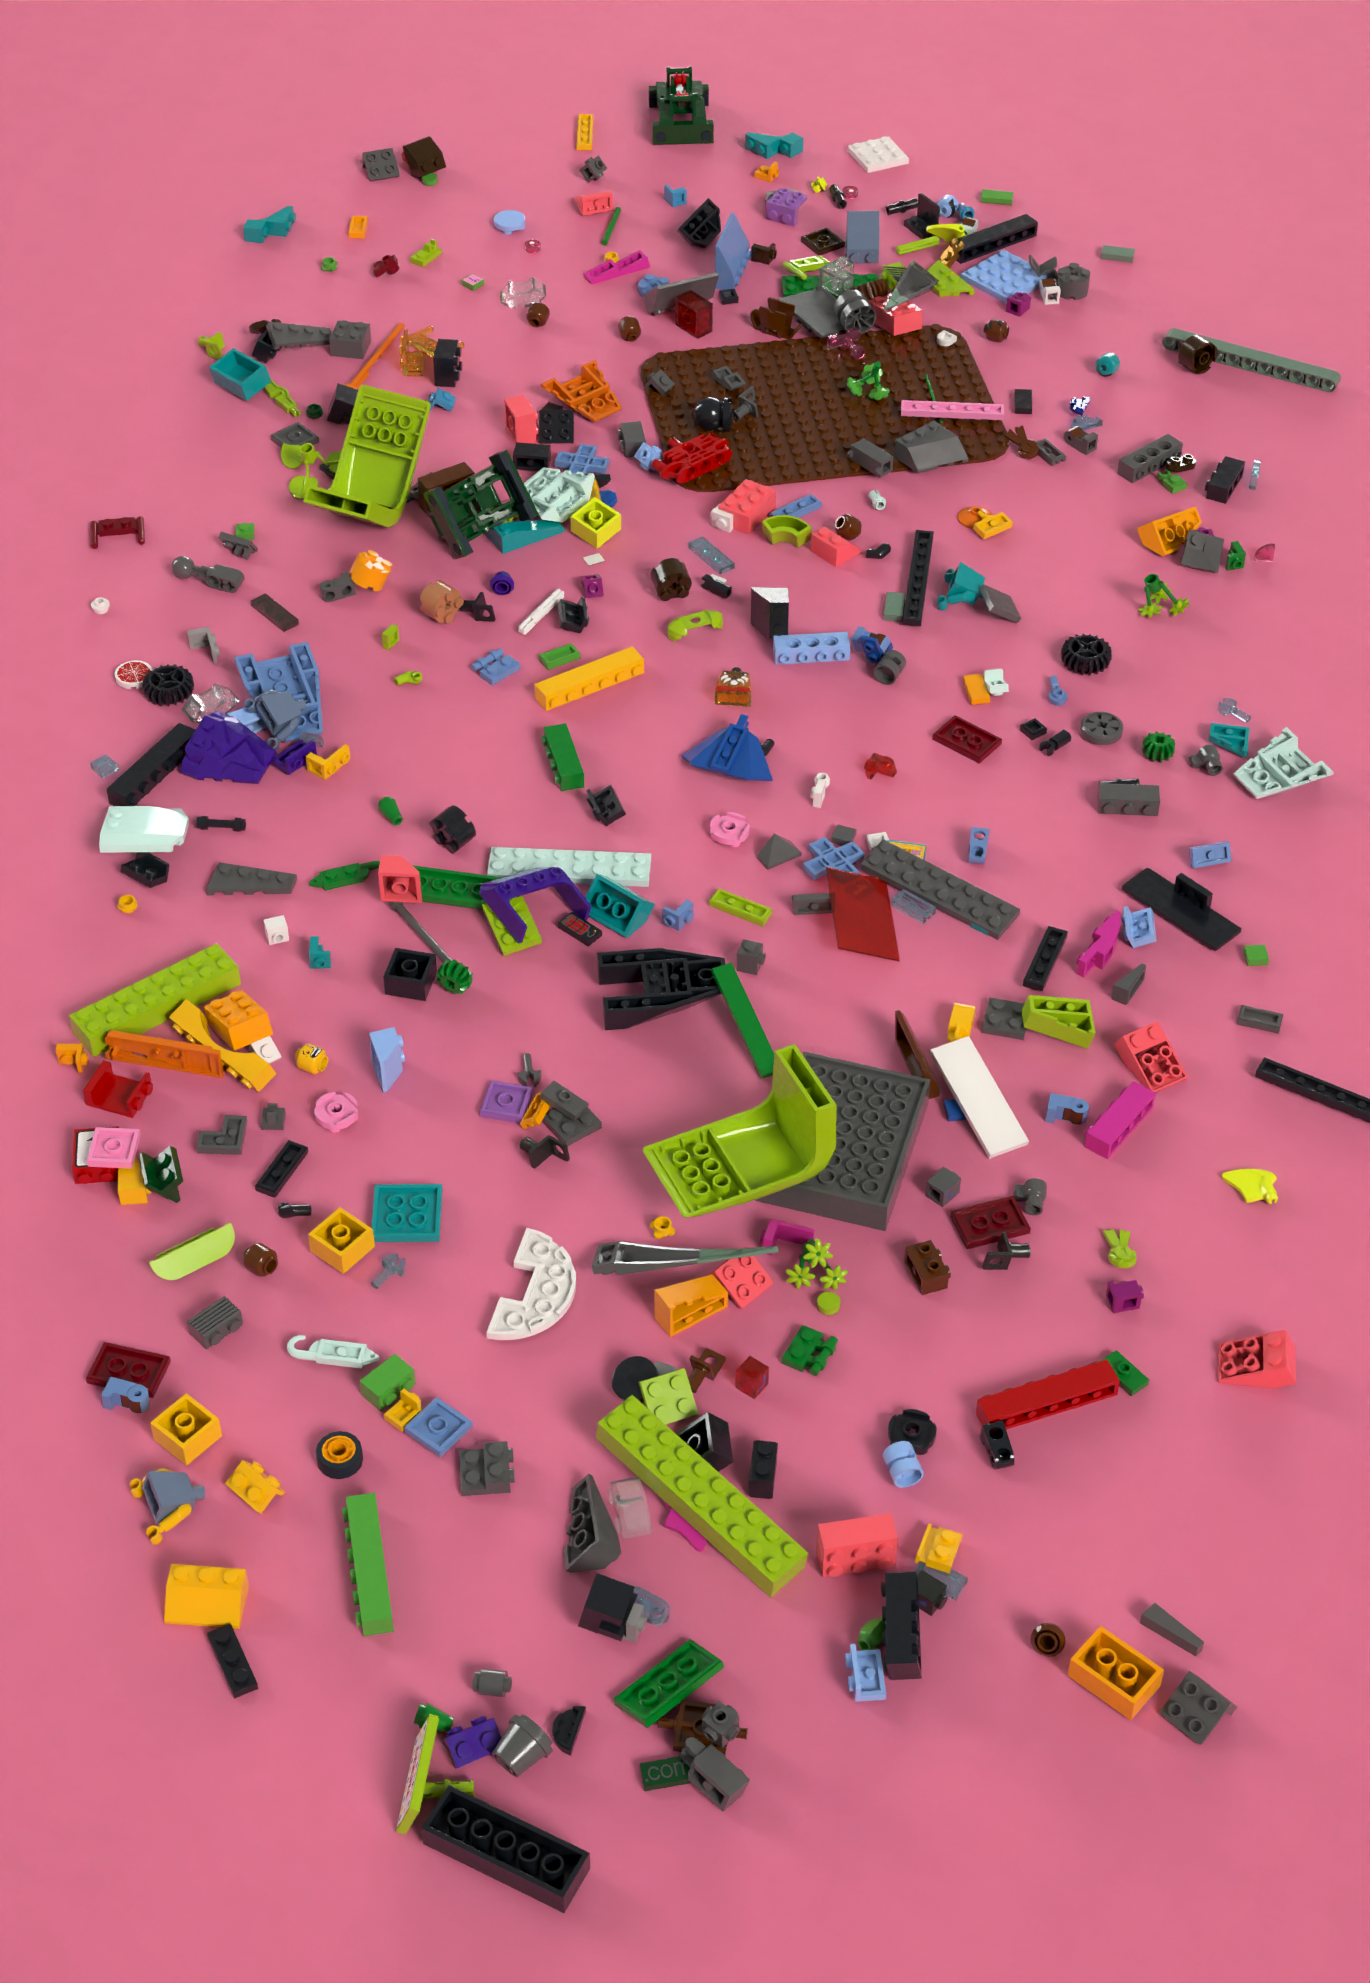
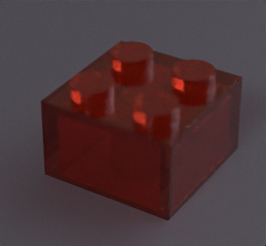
M692 290L677 296L676 326L697 339L711 333L713 303Z

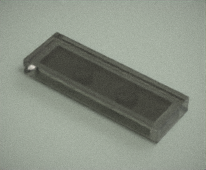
M266 593L251 600V606L283 632L299 625V621L294 615Z

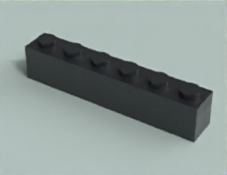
M1024 214L958 238L956 245L962 241L964 247L958 252L959 257L956 261L962 264L1037 236L1038 222L1028 214Z
M178 723L106 789L109 804L113 806L137 805L145 795L149 794L158 783L182 762L186 755L185 747L196 729Z

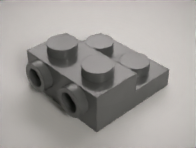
M507 1441L483 1443L484 1449L459 1450L462 1496L511 1493L510 1483H515L514 1468H509V1463L514 1462L513 1448H508Z

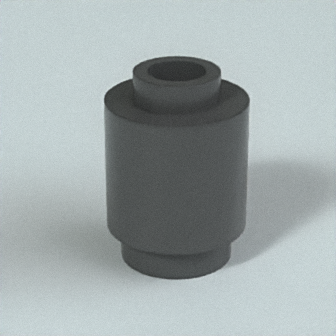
M493 1669L475 1671L473 1691L479 1692V1695L505 1697L506 1692L511 1691L512 1677L508 1676L507 1671Z

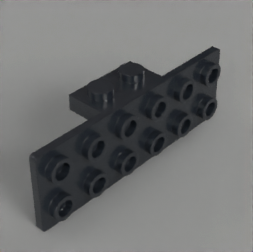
M1146 868L1122 885L1123 891L1147 907H1151L1153 911L1214 951H1217L1241 933V927L1210 908L1213 893L1183 873L1176 876L1175 884H1173L1152 869Z

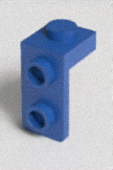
M861 635L859 639L867 661L879 663L883 654L878 640ZM892 643L889 644L886 651L892 650Z

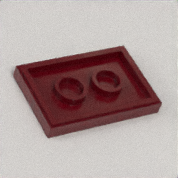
M956 715L932 736V740L979 764L1002 744L1001 738Z
M1014 1195L954 1210L950 1214L966 1249L998 1242L1002 1232H1006L1008 1239L1030 1234L1031 1230Z
M104 1342L86 1377L87 1384L106 1387L110 1377H114L146 1387L149 1397L154 1398L171 1359L170 1356Z

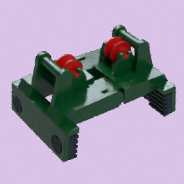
M689 66V68L666 67V82H656V86H649V108L658 107L659 121H652L653 145L714 143L713 120H706L705 106H709L708 84H702V81H692V66ZM691 113L692 121H673V114Z

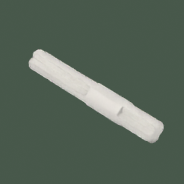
M556 589L518 626V632L522 635L527 634L558 604L560 599L564 598V591Z

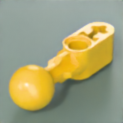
M954 1003L948 1026L947 1040L949 1043L968 1036L970 1037L976 1006Z

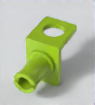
M221 332L216 333L210 338L205 336L199 337L198 344L201 347H206L208 357L216 359L222 357L221 349L225 347Z

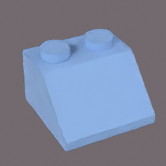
M394 1027L369 1033L372 1063L383 1092H387L403 1072L402 1062H405L403 1050L400 1049L404 1047L401 1034L397 1035Z

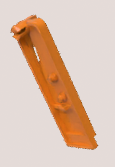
M110 1030L105 1037V1043L109 1045L108 1051L105 1052V1057L108 1060L112 1059L113 1061L223 1078L226 1071V1066L222 1065L220 1050L212 1049L211 1046ZM133 1052H136V1053L144 1054V1055H147V1057L140 1056V1055H136V1054H132V1053H133Z

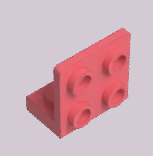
M611 191L574 197V201L582 215L605 213L613 210V194Z
M754 1256L728 1259L708 1274L714 1275L740 1309L773 1284L772 1279Z

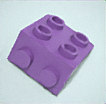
M787 188L778 189L766 202V219L795 226L797 224V210L807 200V195L801 192L790 191Z

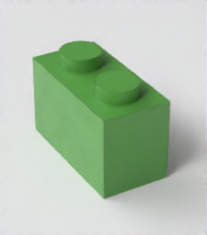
M394 1354L360 1380L361 1395L381 1411L386 1406H390L400 1396L402 1389L410 1391L416 1384L414 1369L398 1355Z

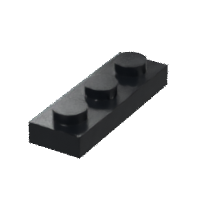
M231 1623L208 1632L207 1638L234 1699L257 1690L258 1683Z

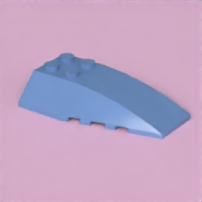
M308 642L289 645V655L256 662L253 653L234 657L244 687L254 700L255 697L267 690L291 693L295 701L300 699L305 701L306 710L301 711L302 715L299 719V725L284 740L285 742L307 738L303 732L323 734L319 670Z

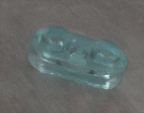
M635 1587L633 1593L638 1594L635 1602L644 1605V1616L647 1617V1622L656 1626L666 1623L670 1617L669 1604L645 1589Z

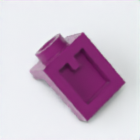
M599 574L581 576V584L584 586L586 598L604 595L602 578Z

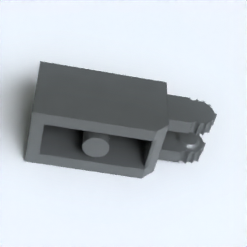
M690 1737L686 1739L684 1748H682L679 1756L690 1767L688 1780L722 1812L725 1811L743 1795L750 1779L712 1744L706 1747L696 1738Z

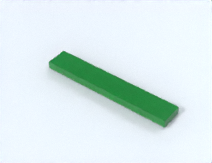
M732 962L712 968L713 977L760 1078L772 1076L774 1052Z

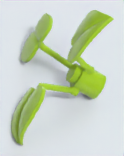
M283 443L281 449L283 464L290 469H296L301 464L306 466V477L302 475L296 476L289 483V490L294 498L303 499L308 484L318 487V480L314 477H309V464L314 463L318 457L326 466H329L331 472L336 473L342 451L329 454L327 462L319 454V451L315 452L314 446L311 443H305L302 446Z

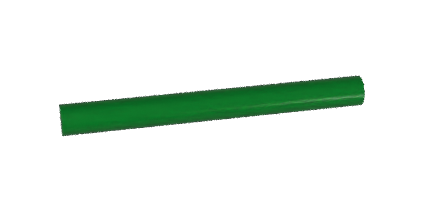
M620 207L615 208L601 243L604 246L609 242L621 212Z

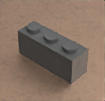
M1099 784L1098 814L1158 816L1160 806L1159 785Z

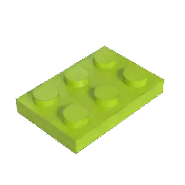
M523 896L509 901L527 925L523 942L519 944L487 903L482 904L485 916L503 956L542 943L540 933Z

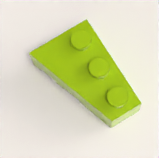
M1028 995L1021 1010L1024 1028L1086 1049L1089 1048L1096 1034L1090 1000Z

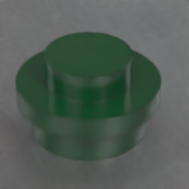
M311 404L307 407L306 415L312 419H318L323 415V409L319 404Z

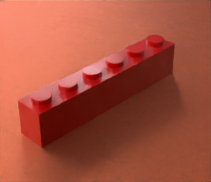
M1108 1359L1099 1362L1095 1361L1080 1368H1072L1061 1374L1050 1375L1035 1382L1030 1381L1022 1386L1007 1388L1002 1392L992 1395H985L977 1399L976 1415L982 1425L1003 1421L1007 1430L1116 1396L1120 1380Z

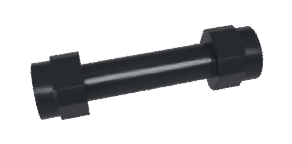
M208 816L197 817L196 826L201 830H208V827L234 828V831L241 832L246 829V819L235 817V820L209 819Z

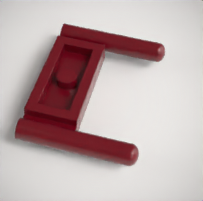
M140 516L137 519L135 517L99 520V523L91 521V548H98V535L103 537L135 534L136 531L138 543L143 545L145 543L144 518Z

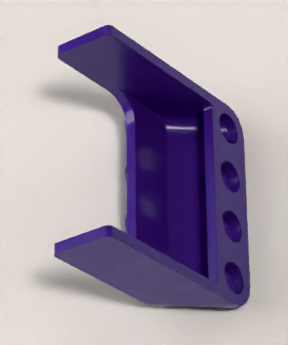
M559 867L533 868L486 882L479 889L482 898L518 944L523 942L527 925L511 906L509 901L513 898L553 886L576 915L587 921L591 910L590 903Z

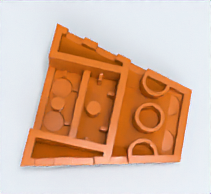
M596 360L582 365L580 376L560 384L553 378L541 383L542 388L593 422L622 410L614 392L610 390L609 383L605 381L601 369H598Z

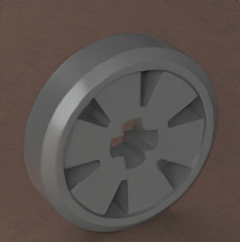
M1093 712L1087 714L1082 719L1080 732L1091 743L1109 745L1117 742L1122 737L1123 723L1117 716L1111 713Z

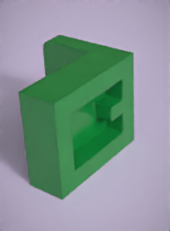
M1238 541L1231 542L1230 550H1228L1227 571L1244 568L1246 553Z

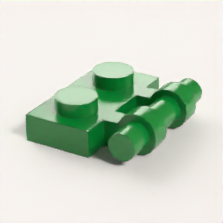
M802 1325L784 1353L781 1364L803 1372L806 1366L811 1367L809 1372L817 1376L827 1365L826 1360L835 1352L838 1339L830 1336L828 1341L823 1342V1333ZM815 1351L820 1352L818 1356H813Z

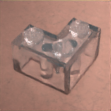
M842 256L821 267L819 270V285L837 296L854 288V262Z

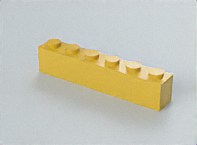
M633 646L535 683V699L546 711L643 674L644 658Z

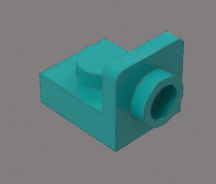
M310 936V969L331 968L330 951H323V945H319V936Z

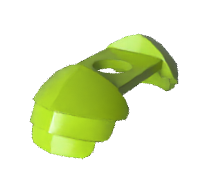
M704 610L677 617L668 624V638L676 641L681 639L682 636H686L688 634L687 630L711 624L713 628L722 629V613L715 610ZM693 618L700 619V622L693 623L690 620Z

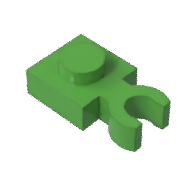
M1165 469L1164 474L1158 472L1157 479L1162 482V486L1170 493L1174 494L1187 489V482L1177 474L1172 476L1171 471Z

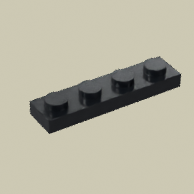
M1048 926L1023 980L1024 987L1043 992L1067 939L1068 931Z

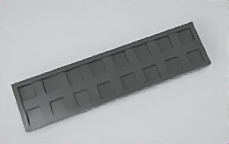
M884 839L861 863V869L970 926L972 922L988 931L989 936L997 940L1020 915L1019 908Z

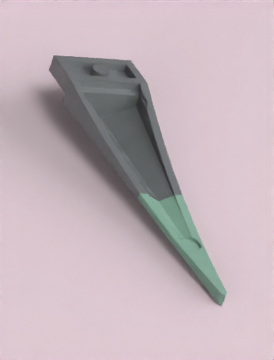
M915 260L912 261L902 274L884 307V311L930 292L939 280Z
M619 1241L598 1245L592 1270L594 1274L608 1275L616 1271L617 1275L776 1253L779 1250L777 1246L739 1249H690Z

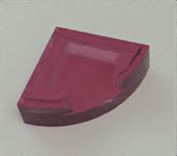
M1275 543L1260 547L1254 555V561L1273 562Z

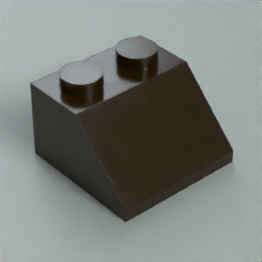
M430 136L403 146L411 175L414 177H422L446 167L442 151Z

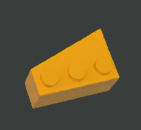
M713 1274L654 1290L655 1320L668 1336L672 1337L728 1307V1292Z

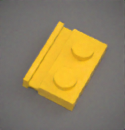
M928 1523L916 1555L915 1563L920 1561L926 1563L925 1566L950 1573L963 1534L942 1527L938 1529L932 1528V1524Z

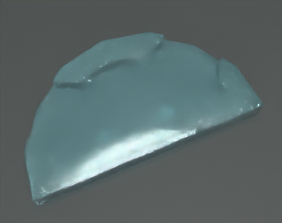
M1082 415L1073 419L1071 428L1079 426L1083 431L1102 426L1103 420L1098 417L1094 419L1087 417L1088 415Z

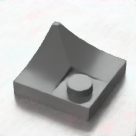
M1189 530L1180 566L1217 573L1224 539Z

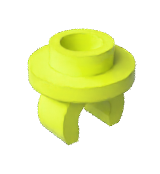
M818 176V180L811 183L815 193L820 192L822 188L825 191L827 186L823 177L820 179Z

